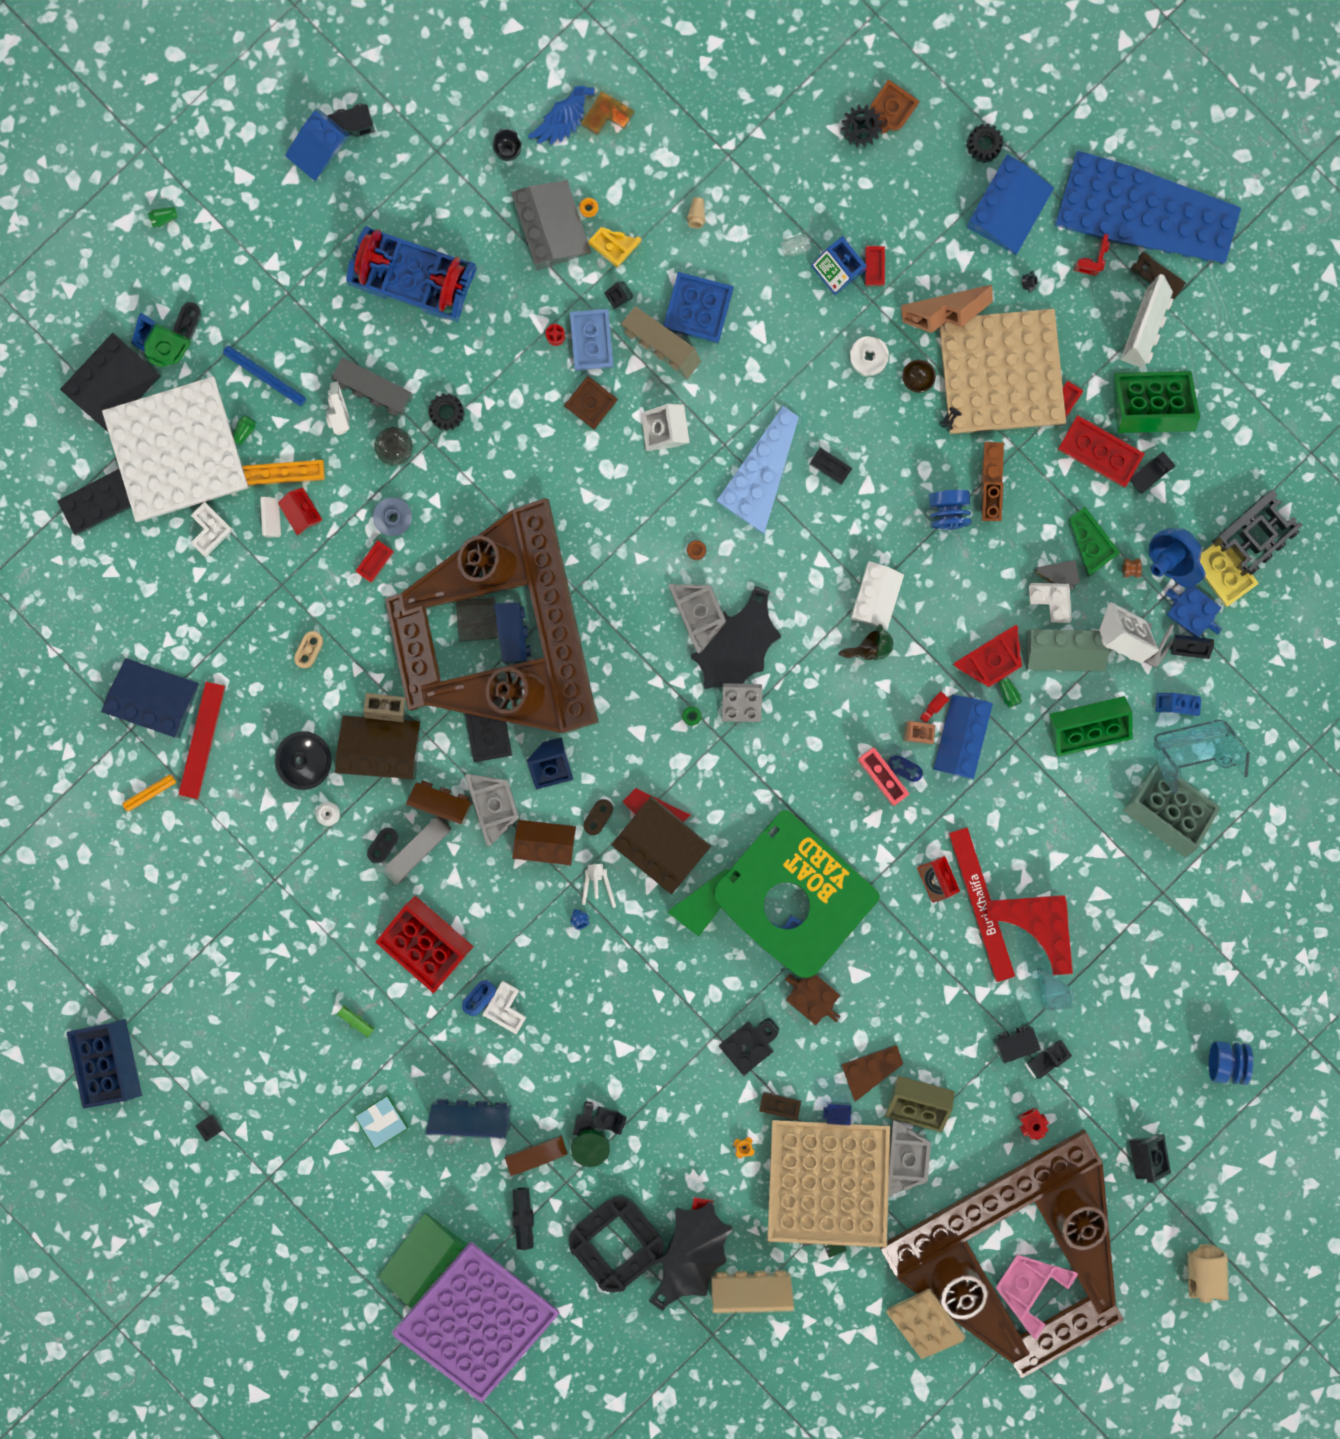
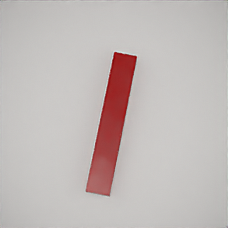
M207 681L205 683L178 795L199 799L226 689L224 685Z

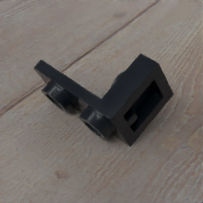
M1163 451L1131 477L1130 482L1142 494L1176 465Z

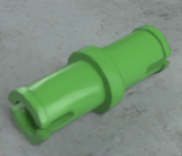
M345 1005L336 1014L349 1023V1027L357 1029L366 1038L375 1029V1027L364 1021L360 1014L356 1015Z

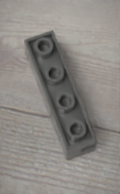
M343 357L331 377L334 382L338 381L340 389L345 390L348 388L353 391L352 394L360 399L363 396L370 399V404L378 408L380 405L387 408L386 412L393 416H397V414L403 416L407 403H410L413 398L410 391Z

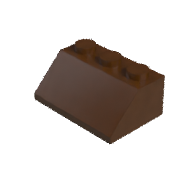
M424 780L421 783H415L406 801V805L461 825L466 823L473 802L469 801L470 797L460 793L458 797L451 794V790L440 787L439 790L432 788L433 784Z
M518 820L512 859L572 865L576 826Z

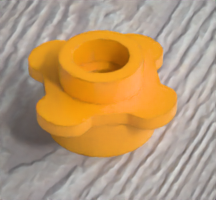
M746 1137L743 1140L736 1139L733 1144L737 1150V1158L754 1155L755 1150L752 1148V1138Z

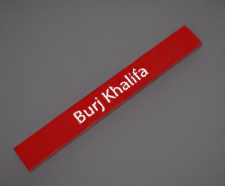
M968 827L950 832L948 834L995 981L1000 982L1016 977L998 921H988L986 901H990L991 898Z

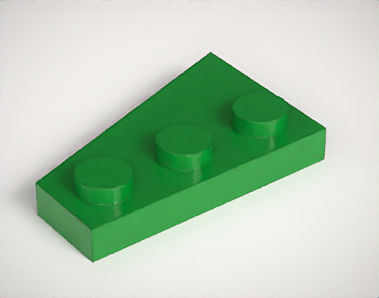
M1086 507L1068 519L1088 577L1120 554V551Z

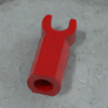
M940 691L927 705V710L919 718L926 723L934 713L937 714L949 701V698Z

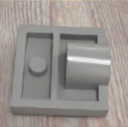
M723 683L722 721L761 722L762 684Z

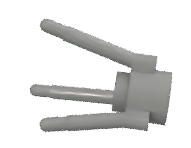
M1149 622L1148 625H1149L1150 630H1151L1152 623ZM1170 625L1158 647L1159 651L1145 660L1144 663L1156 668L1158 664H1161L1163 657L1172 646L1174 638L1171 639L1161 652L1174 625Z

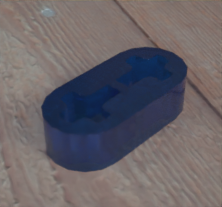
M895 755L888 760L887 765L893 773L908 781L917 782L923 776V770L920 766L902 756ZM899 759V763L905 766L904 769L899 767L894 769V765L891 763L892 760L896 761ZM916 768L919 774L918 777L915 776L912 779L910 777L911 774L906 769L914 770Z

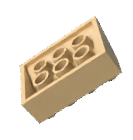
M758 1270L755 1271V1274H747L746 1271H736L735 1274H727V1272L719 1271L715 1275H711L713 1313L794 1311L790 1273H786V1270H775L774 1273Z

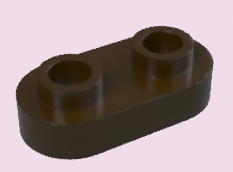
M598 800L585 819L583 827L589 835L599 834L613 813V805L609 800ZM601 805H605L607 807L606 812L602 813L600 811ZM591 822H596V829L590 828Z

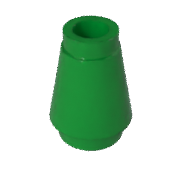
M175 207L151 209L152 211L148 212L153 228H160L178 218Z
M245 415L239 418L233 434L234 441L242 445L256 429L255 425L257 422Z
M1009 678L998 682L1004 705L1011 708L1022 702V695Z

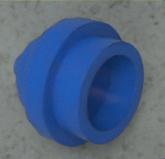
M574 909L570 923L576 930H580L590 924V918L586 912Z

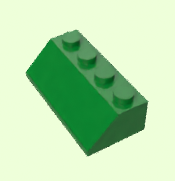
M1125 696L1049 714L1050 730L1057 757L1133 739V714Z

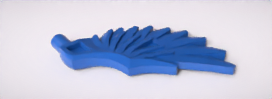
M575 86L567 99L555 102L552 110L543 118L544 122L528 135V139L541 136L537 141L538 144H541L551 137L549 143L553 145L558 138L559 142H562L565 134L569 138L571 130L576 132V125L579 127L580 120L584 119L585 95L595 96V88Z

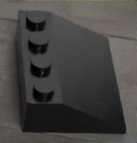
M112 332L60 390L108 432L102 411L140 399L161 376Z

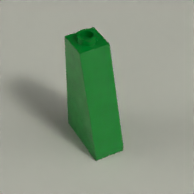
M723 869L668 911V914L697 936H700L721 908L715 901L714 888L729 870ZM734 871L728 879L734 883L740 874Z

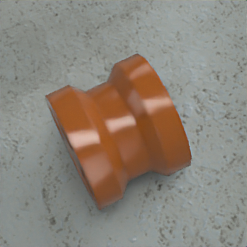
M1124 558L1122 563L1123 577L1134 576L1135 578H1140L1142 573L1141 559L1130 560Z

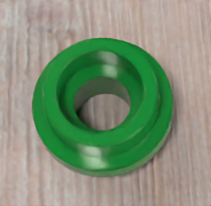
M694 706L687 707L682 713V719L689 726L697 725L701 720V712ZM691 712L696 716L693 720L688 718V714Z

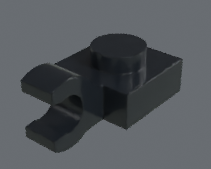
M585 1101L583 1115L577 1114L573 1135L578 1136L580 1132L585 1130H595V1126L592 1125L594 1117H591L594 1108L593 1102Z

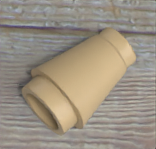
M699 197L693 198L686 219L688 226L702 228L706 222L704 199Z

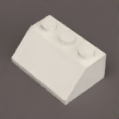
M869 561L863 574L850 619L874 627L882 624L883 629L887 630L904 574L887 566Z
M1112 602L1108 604L1100 628L1101 641L1106 648H1111L1118 654H1123L1130 660H1135L1139 663H1143L1159 651L1146 620Z

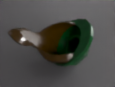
M878 624L877 629L869 633L858 647L843 649L838 655L845 658L861 657L865 660H881L892 652L894 641L891 635L883 629L882 624Z

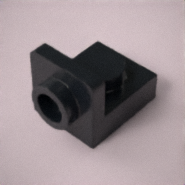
M598 1106L592 1125L621 1135L627 1116L617 1110Z

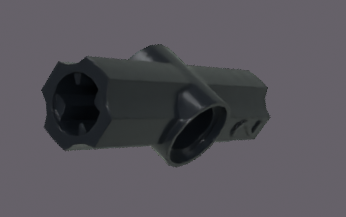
M520 1187L513 1189L512 1193L514 1204L512 1214L513 1227L516 1232L517 1250H529L534 1248L533 1209H531L530 1188Z

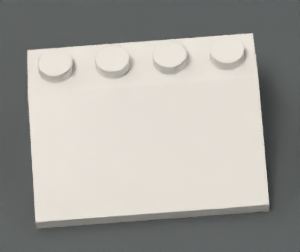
M1160 274L1146 289L1120 359L1140 368L1146 365V363H1150L1153 356L1151 352L1153 345L1156 346L1160 337L1157 333L1159 328L1164 326L1167 318L1164 314L1166 309H1170L1173 302L1171 298L1173 291L1164 275Z

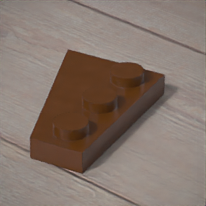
M896 1044L841 1064L854 1101L856 1102L903 1065Z

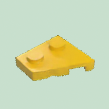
M601 227L590 238L588 244L618 268L641 243L642 239L637 236L636 238L625 236V233L612 232L610 229Z

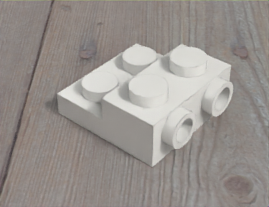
M337 381L330 383V390H328L329 410L326 411V420L328 427L333 428L334 434L341 435L350 430V417Z

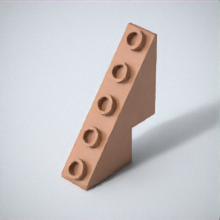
M992 285L904 304L901 306L903 323L930 333L934 332L945 322L962 327L993 302Z

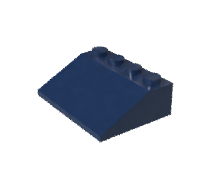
M125 658L107 693L101 712L174 738H180L200 683Z
M126 1019L66 1032L83 1109L124 1102L142 1096Z
M437 1099V1102L434 1101L431 1104L426 1134L506 1139L510 1131L512 1106H507V1102H495V1105H489L487 1101H476V1104L468 1103V1100H456V1103L448 1102V1099Z

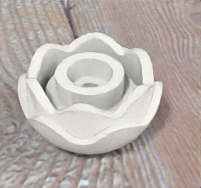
M324 802L318 806L316 819L320 824L332 826L339 821L340 809L332 802Z

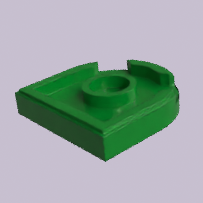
M155 323L144 342V352L148 360L156 366L165 367L177 364L190 346L191 340Z

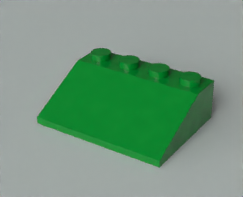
M1192 371L1114 373L1115 418L1118 433L1196 431L1200 413Z
M425 1213L378 1277L412 1309L468 1244Z

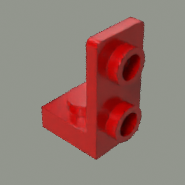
M1104 234L1101 238L1096 261L1093 262L1090 258L1078 259L1075 263L1074 271L1092 276H1097L1100 271H1103L1106 262L1103 259L1104 252L1107 253L1110 246V241H1107L1109 235Z

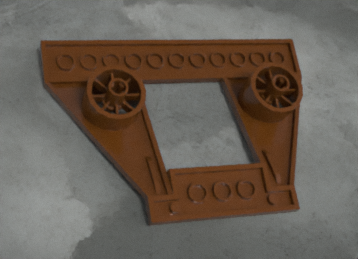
M543 498L511 510L478 536H473L466 540L458 551L402 593L385 598L408 710L413 711L425 706H433L564 734L599 723L549 499ZM481 570H483V577H479ZM528 585L544 658L441 681L426 608ZM521 679H522V682H523L524 686H521V685L519 684L520 681H521ZM510 701L512 704V709H509L507 707Z
M1084 1129L887 1241V1247H880L900 1282L917 1294L930 1289L952 1320L1010 1361L1021 1379L1124 1320L1116 1306L1103 1163ZM1033 1202L1036 1204L1074 1272L1078 1273L1077 1278L1087 1294L1086 1298L1045 1320L1043 1323L1046 1325L1037 1339H1034L1028 1331L1019 1335L967 1243L968 1239Z

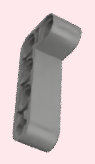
M436 816L388 863L383 873L395 885H399L452 828L439 816Z

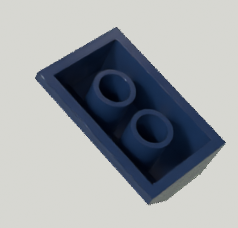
M519 602L494 604L503 663L509 665L529 661L528 657H531L530 645H526L525 639L529 637L528 628L523 626V619L526 618L525 608L521 607Z

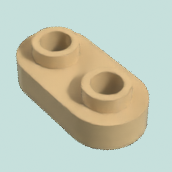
M315 631L305 634L294 657L297 666L307 669L314 664L324 643L321 634ZM313 638L317 639L315 645L311 644V639ZM307 655L309 659L304 663L302 658Z

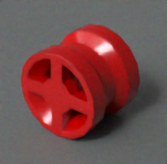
M559 324L548 326L545 333L548 343L552 346L563 344L565 341L563 327Z

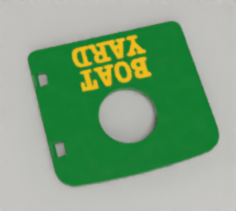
M783 810L777 814L714 888L715 901L723 911L769 955L795 975L802 978L812 977L818 973L880 898L879 892L788 810ZM775 826L779 831L772 838L768 833ZM736 871L740 876L732 883L728 878ZM776 884H795L804 891L808 898L809 911L807 917L796 928H778L768 920L765 914L764 900L766 894Z

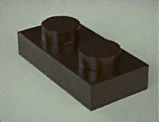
M763 1091L759 1112L798 1120L802 1101Z

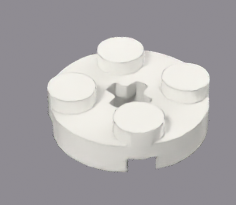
M871 336L862 337L854 343L850 351V363L854 370L862 376H873L880 373L888 362V348L878 338L876 339ZM868 351V353L874 354L872 361L864 358L866 356L865 352Z

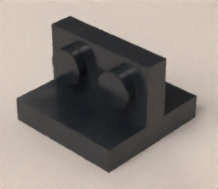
M1157 1134L1151 1138H1132L1129 1140L1136 1179H1146L1147 1183H1154L1171 1173L1164 1134Z

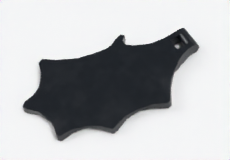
M755 586L747 605L742 611L732 617L728 616L724 611L723 614L727 622L701 653L695 652L691 655V659L703 671L704 689L715 686L723 687V683L743 684L749 676L764 670V657L772 643L781 638V634L769 618L768 596L770 591ZM755 595L764 597L763 601L754 600Z
M711 1201L696 1210L675 1208V1226L671 1242L665 1253L655 1258V1263H661L664 1267L662 1280L649 1299V1302L661 1311H664L669 1304L682 1296H706L711 1275L717 1268L727 1262L724 1253V1243L727 1236L732 1232L733 1227L719 1219ZM660 1294L665 1297L663 1302L658 1299Z

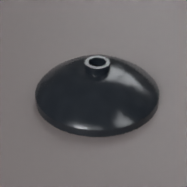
M299 731L288 735L280 742L275 752L274 764L279 778L287 786L297 790H308L317 787L327 778L331 769L332 757L328 745L320 736L312 732ZM298 757L301 759L300 764L296 762Z

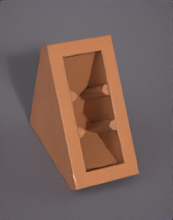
M914 721L905 722L903 741L934 744L935 725Z

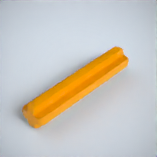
M169 774L122 803L124 809L131 811L176 784L174 776Z

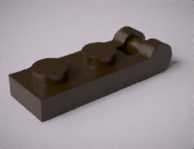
M1141 252L1137 263H1134L1130 268L1131 271L1150 284L1160 274L1164 275L1173 291L1171 298L1174 300L1186 282L1154 261L1148 254ZM1145 264L1149 267L1147 271L1143 269Z

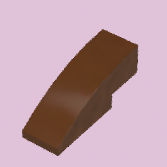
M561 1135L507 1154L504 1158L510 1176L568 1155Z

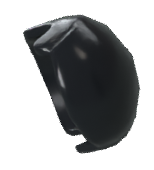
M508 128L501 129L495 134L493 151L502 161L515 160L520 155L522 142L516 131Z

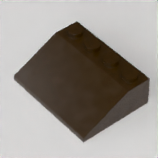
M343 715L336 753L335 773L416 780L421 722L409 720L396 722Z
M650 796L611 844V846L671 895L711 847L707 841L652 796Z

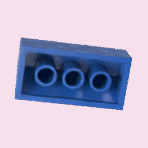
M952 694L933 770L967 779H974L993 703Z

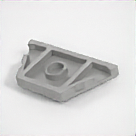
M669 584L670 591L694 647L699 654L727 622L711 585Z
M466 774V781L488 847L520 817L508 780Z
M892 1120L888 1197L903 1190H909L913 1186L928 1182L931 1142L896 1120Z

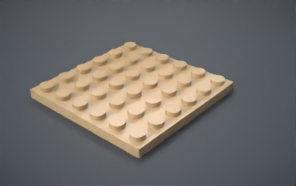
M1055 309L978 315L962 327L949 322H945L939 327L947 412L950 414L951 411L949 409L952 407L962 413L961 416H957L952 424L954 428L953 430L949 429V434L1066 424Z
M772 1120L767 1241L887 1247L890 1126Z

